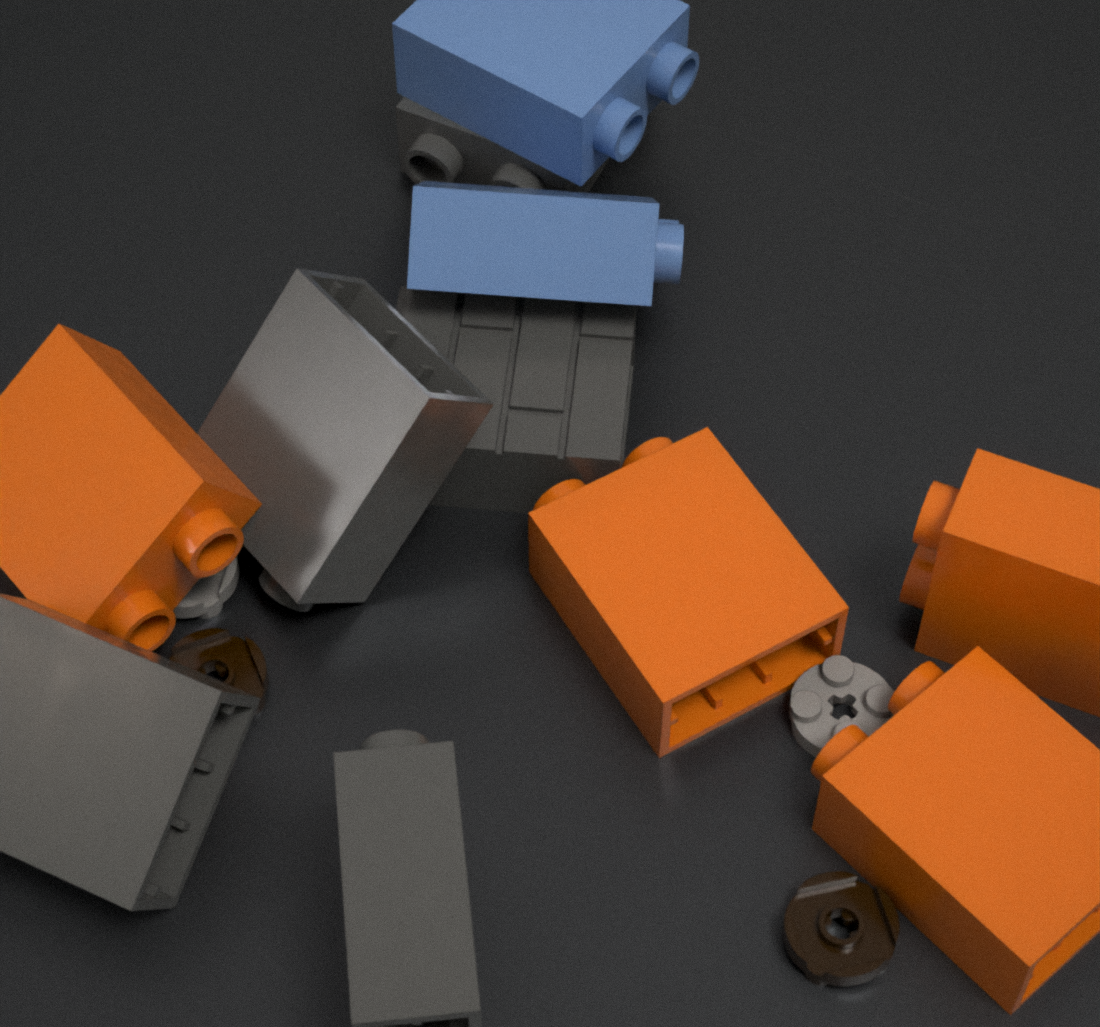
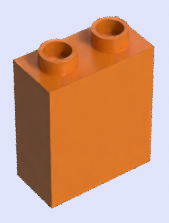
M59 323L0 395V567L27 600L35 601L151 652L154 651L172 633L176 624V615L173 610L200 578L209 577L220 572L238 555L244 542V535L241 529L261 507L262 503L121 351Z
M708 427L675 443L667 437L650 439L634 449L625 459L620 469L587 485L579 479L562 481L548 489L537 500L533 511L528 512L530 574L659 758L791 690L798 678L808 669L815 665L823 664L825 659L830 656L840 655L849 611L848 605Z
M977 448L960 489L935 480L932 482L915 526L912 542L918 544L906 573L899 597V602L924 610L914 651L955 665L974 648L979 646L1034 694L1100 717V489Z
M977 646L946 673L932 661H927L914 669L897 687L888 703V710L894 716L870 736L856 724H852L839 731L819 752L811 766V774L821 782L812 830L874 888L876 884L885 891L896 909L1009 1015H1012L1100 933V749L983 649Z

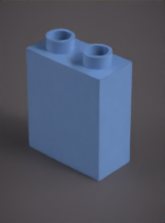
M416 0L392 23L397 93L582 187L609 157L618 162H623L634 152L644 134L647 116L662 100L671 105H676L690 90L696 78L700 60L697 52L687 48L690 5L680 0Z
M423 181L413 186L407 289L652 307L653 283L677 285L680 283L684 224H679V220L658 219L660 204L652 197Z

